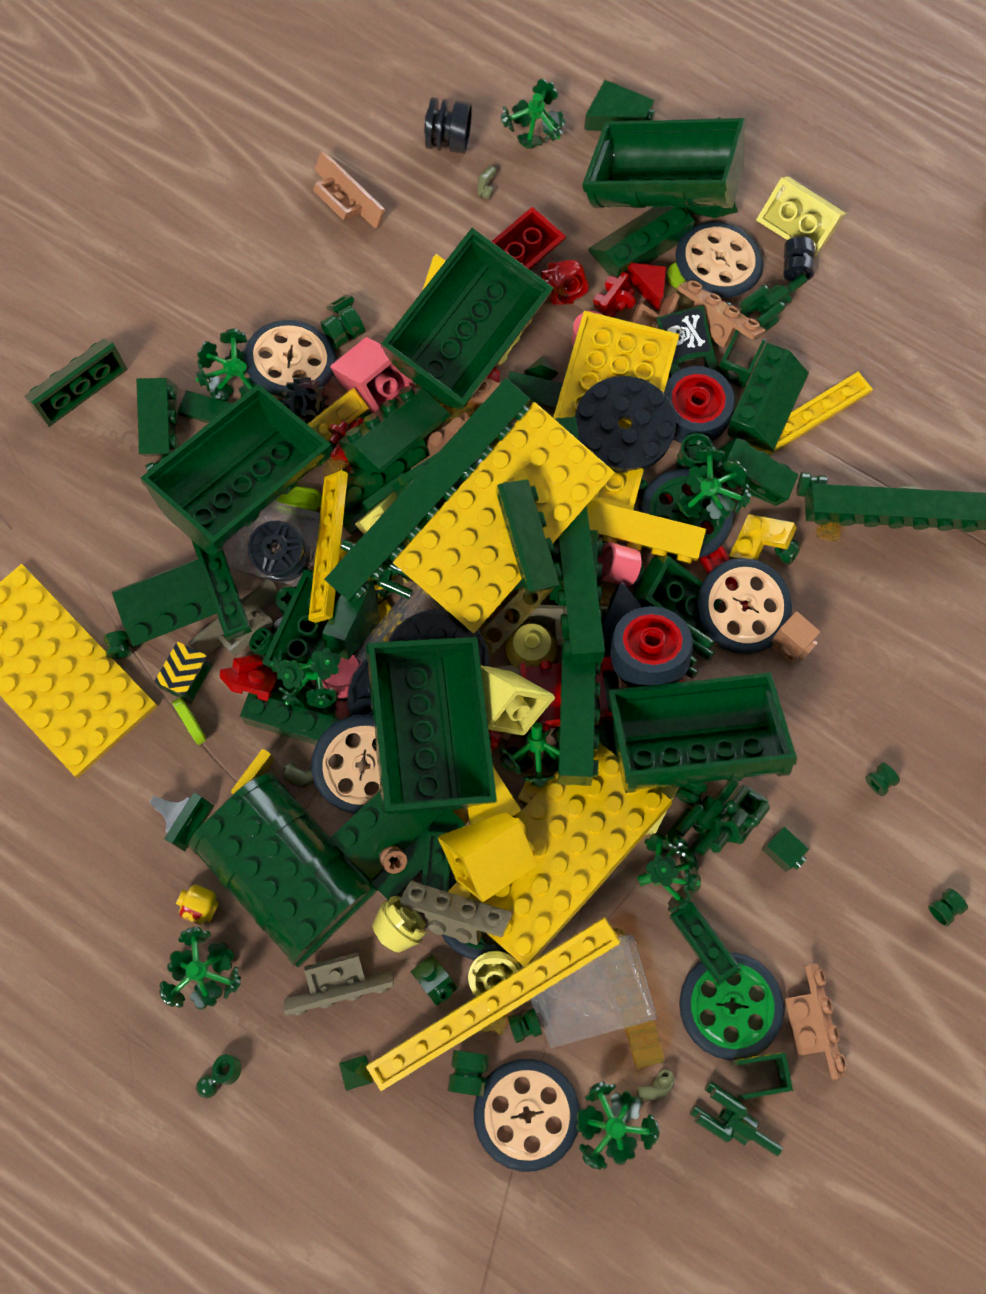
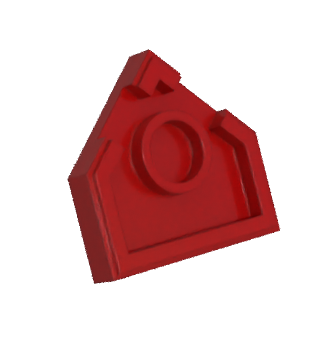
M257 654L233 658L232 667L220 669L219 675L220 679L232 692L243 694V691L258 695L257 699L264 701L269 700L273 688L277 686L279 681L277 679V672H273L272 669L263 665L262 659Z

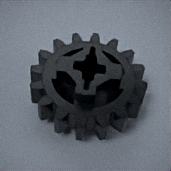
M310 377L293 378V382L286 383L288 390H281L284 399L279 401L299 418H306L304 421L306 424L329 407L325 405V401L329 397L322 394L325 387H319V381L311 380Z

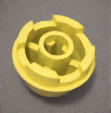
M534 623L523 624L515 628L509 634L505 646L506 655L510 663L517 669H519L520 663H525L526 667L540 666L542 661H551L552 664L557 653V645L555 644L553 634L544 626Z
M393 896L381 904L372 927L379 941L384 946L400 953L422 942V937L427 933L423 929L426 926V922L418 911L409 910L401 906V898Z
M493 951L484 953L472 963L469 969L468 981L471 991L477 997L522 968L512 956L505 952Z

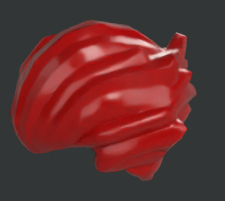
M577 260L549 262V270H543L540 273V278L553 287V291L549 296L552 304H573L576 299L585 296L589 292V282L585 276V270Z

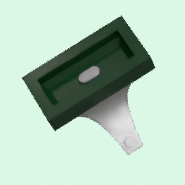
M193 793L190 798L187 797L181 802H170L153 796L149 801L166 821L165 832L167 834L164 840L184 852L188 848L193 834L204 823L214 807L213 804L196 793Z

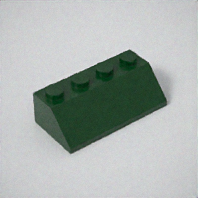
M652 207L589 247L588 251L609 276L619 277L622 272H628L630 264L647 265L677 246L681 237L693 229L695 220L684 208Z
M103 338L101 341L92 344L79 357L73 358L61 370L52 373L39 386L33 387L24 397L47 426L51 427L128 369L113 342Z
M766 343L731 418L728 436L745 440L749 444L774 452L809 374L790 350Z
M406 386L400 389L399 394L393 399L384 402L378 411L366 416L363 419L364 422L359 426L348 430L345 434L346 436L338 442L351 467L381 473L450 417L449 412L425 389Z
M528 479L498 484L496 495L526 596L558 587V580L562 579V574L558 563L553 564L551 554L554 553V547L551 538H545L543 528L547 527L543 512H538L535 502L539 501L535 485L530 486Z
M198 558L112 591L120 619L133 647L217 614Z
M303 571L262 662L263 665L272 670L271 662L274 656H279L280 649H283V660H296L298 663L307 664L313 652L322 651L325 648L322 633L329 619L317 623L308 620L313 582L312 572ZM335 590L334 608H335L336 603H337V601H338V599H339V597H340V595H341V594H340L338 591H336V590ZM309 679L304 686L315 689L317 682L316 680Z
M283 680L278 681L268 701L257 699L258 695L248 692L240 714V718L245 724L313 745L317 744L322 734L332 724L343 718L350 717L347 700L338 698L331 706L325 708L309 705L306 692L312 689L303 687L295 697L303 703L304 707L298 704L294 707L285 705V701L281 698L284 694L278 688L281 687L291 694L295 687L287 689L283 685ZM350 734L347 735V737H346V739H345L346 745H347V743H348Z
M380 790L330 839L355 866L373 880L384 869L380 862V854L386 847L397 846L403 851L444 811L386 814L382 812ZM392 856L389 859L390 863L395 859V857Z

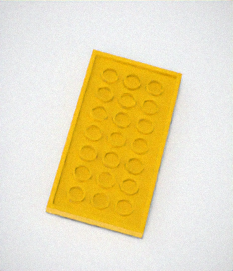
M584 311L553 418L575 417L579 401L586 391L596 383L611 377L631 376L652 383L664 393L679 334ZM629 419L618 421V425L621 428L627 429L632 426ZM642 468L630 470L628 473L615 472L592 500L633 510L643 474Z
M535 402L529 407L530 411L524 418L514 424L512 431L505 439L499 441L494 447V451L485 461H482L477 466L476 471L462 483L457 492L440 508L438 513L393 562L395 566L473 634L521 581V575L496 495L497 485L527 479L530 486L535 485L539 501L535 502L538 512H543L547 527L543 528L545 538L550 537L553 544L615 473Z
M20 564L0 581V696L78 779L158 706L111 657H106V651L23 564Z
M599 743L598 751H594L593 760H598L599 766L598 777H593L591 786L558 784L557 771L554 774L555 779L549 780L548 785H545L521 811L520 816L517 817L525 825L527 830L524 833L526 839L535 849V854L533 855L537 863L535 868L484 902L479 900L458 881L448 891L449 893L512 913V918L503 937L487 934L523 967L535 961L673 804L672 800L656 787L637 789L635 793L626 794L623 788L618 757L601 743Z

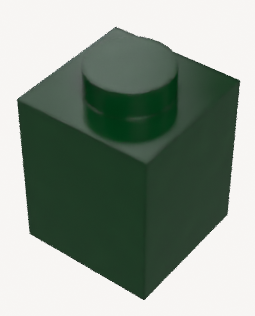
M785 826L762 848V851L785 872L792 868L797 870L807 860L804 854L809 850Z

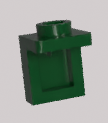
M432 954L410 971L435 1005H439L442 1001L449 999L452 993L458 989Z

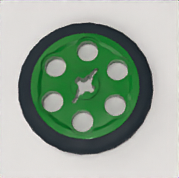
M735 952L730 953L741 967V971L738 972L740 981L737 985L733 986L725 981L718 986L704 965L699 962L688 973L682 985L679 999L680 1016L684 1028L693 1042L710 1055L729 1061L754 1057L767 1049L777 1037L784 1016L783 995L772 973L762 963L752 957ZM705 981H710L715 985L716 992L711 998L705 997L701 992V986ZM754 985L759 986L764 993L762 1000L759 1002H754L749 997V990ZM730 998H733L734 1003L747 1006V1008L735 1009L733 1014H730L729 1008L717 1006L716 1003L724 1004L730 1002ZM703 1010H710L714 1014L715 1020L711 1026H705L700 1022V1014ZM752 1014L759 1015L763 1021L762 1027L757 1031L752 1030L748 1025V1018ZM728 1026L734 1027L738 1032V1038L733 1043L727 1042L723 1037L724 1029Z

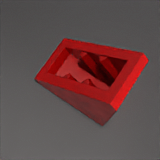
M637 263L630 264L627 272L629 274L628 281L657 312L661 307L666 267Z

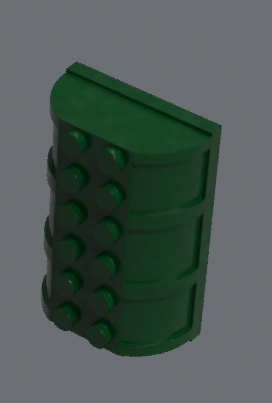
M745 118L607 121L604 123L582 183L583 191L586 192L593 208H692L716 206L732 208L743 173Z
M472 227L383 340L381 348L391 363L418 386L425 389L441 403L455 409H463L550 296L553 287Z
M257 384L140 477V479L165 516L208 554L216 555L223 549V544L242 528L253 524L259 518L260 513L279 497L291 492L297 486L298 481L315 467L322 466L329 459L332 448L328 441L261 385Z
M477 637L368 643L366 645V657L369 668L382 812L386 814H411L455 810L496 803L497 796Z
M771 672L609 690L615 746L623 788L626 794L635 793L637 789L664 786L681 788L692 783L719 780L736 782L742 781L746 777L773 774L779 777L789 776L793 765H796L797 755Z
M272 772L258 776L239 788L195 831L189 842V848L205 862L219 878V882L225 889L234 895L255 919V923L261 930L271 937L288 957L290 963L297 968L301 967L379 891L367 876L333 843L327 832Z

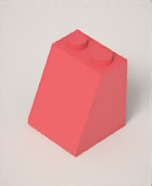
M365 337L330 366L340 385L347 391L355 388L368 405V410L372 413L378 411L384 402L397 396L400 389L406 386L415 387L413 381L402 374L391 363L381 348V344L368 337Z

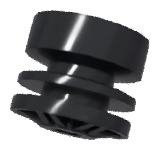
M436 97L430 99L424 121L426 149H433L437 139V150L441 151L445 140H448L450 152L466 154L472 120L471 102L456 100L452 111H449L447 99L442 100L440 109L439 99Z
M279 520L267 521L258 526L251 534L248 542V556L252 564L267 577L275 581L286 582L300 577L303 571L307 569L310 561V547L305 538L289 523ZM279 544L282 547V549L277 550L275 554L274 552H272V549L277 548Z

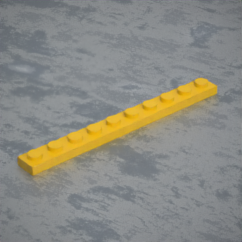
M606 917L370 1062L366 1068L380 1091L614 948L621 941Z

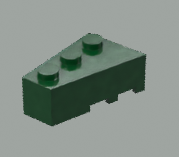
M136 378L139 454L144 457L169 455L178 448L177 435H175L177 424V385L168 378Z
M738 438L718 449L724 451L725 456L719 461H713L715 477H723V472L725 471L723 466L726 461H739L741 467L747 471V477L744 479L745 484L742 488L746 484L749 485L748 493H751L752 497L775 506L789 500L799 474L792 471L788 465L773 460L769 454L756 450L747 441Z

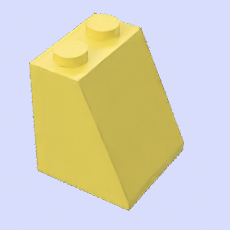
M481 665L488 730L525 735L555 699L554 695L512 671Z

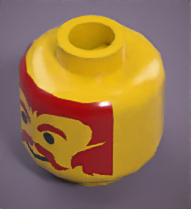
M197 884L192 885L188 891L183 889L176 902V905L181 906L179 916L197 925H203L206 921L210 922L219 905V902L216 901V893Z

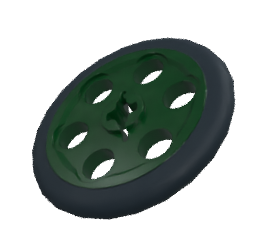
M676 469L665 472L647 486L640 500L639 512L700 527L704 522L712 524L714 531L711 534L704 535L699 558L708 556L716 551L728 538L732 530L734 511L730 512L728 518L721 517L719 520H712L710 513L702 505L704 499H711L712 497L705 495L697 502L702 509L699 517L696 519L691 516L688 519H684V515L680 514L682 512L677 502L679 501L678 496L683 493L682 486L687 484L686 479L689 477V469ZM661 494H669L673 502L670 505H663L659 502V496ZM667 553V556L677 558V556Z

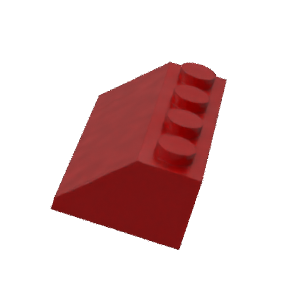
M532 206L495 237L492 242L530 270L566 239V236Z

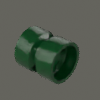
M351 305L338 311L337 317L331 315L320 321L322 330L334 349L347 344L349 337L354 340L366 332L361 318Z
M693 433L685 437L676 458L677 468L690 469L693 466L699 468L702 465L707 466V462L695 459V455H697L696 452L698 450H702V448L707 446H713L711 440L699 433Z
M453 1050L451 1067L455 1071L449 1075L447 1091L484 1096L486 1080L482 1077V1074L487 1072L489 1055Z

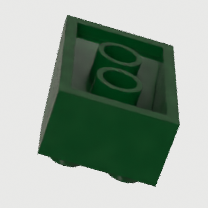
M669 556L652 558L635 588L633 596L640 601L642 607L655 606L670 610L703 634L706 633L699 619L697 608L698 593L702 581ZM721 599L714 601L713 607L715 611L718 610L722 602Z

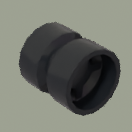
M798 236L785 242L783 276L786 280L792 282L801 274L806 276L807 281L814 277V240Z

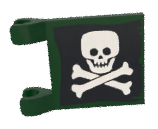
M703 306L656 317L658 329L679 334L668 379L680 370L677 363L703 356L704 367L718 370L719 366L714 355Z

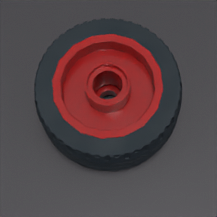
M691 366L674 373L666 383L664 394L670 401L676 418L673 440L682 443L685 437L693 433L703 434L711 442L720 437L731 420L735 403L733 389L727 379L711 368Z
M655 606L634 609V611H630L619 620L613 632L611 640L613 669L617 676L620 677V680L631 687L678 683L683 679L690 665L693 650L692 634L686 622L670 610Z

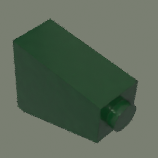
M604 80L586 113L584 129L587 131H602L604 123L607 121L653 120L656 111L653 110L655 100Z
M370 581L365 586L368 591L359 601L353 599L352 602H349L340 595L333 610V618H330L322 633L325 648H329L332 653H337L340 658L349 660L380 623L374 581Z

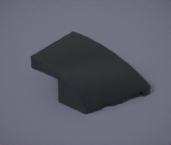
M621 580L609 600L610 605L601 619L605 649L604 658L611 657L612 635L619 620L630 611L643 608L640 601L633 596L626 584Z

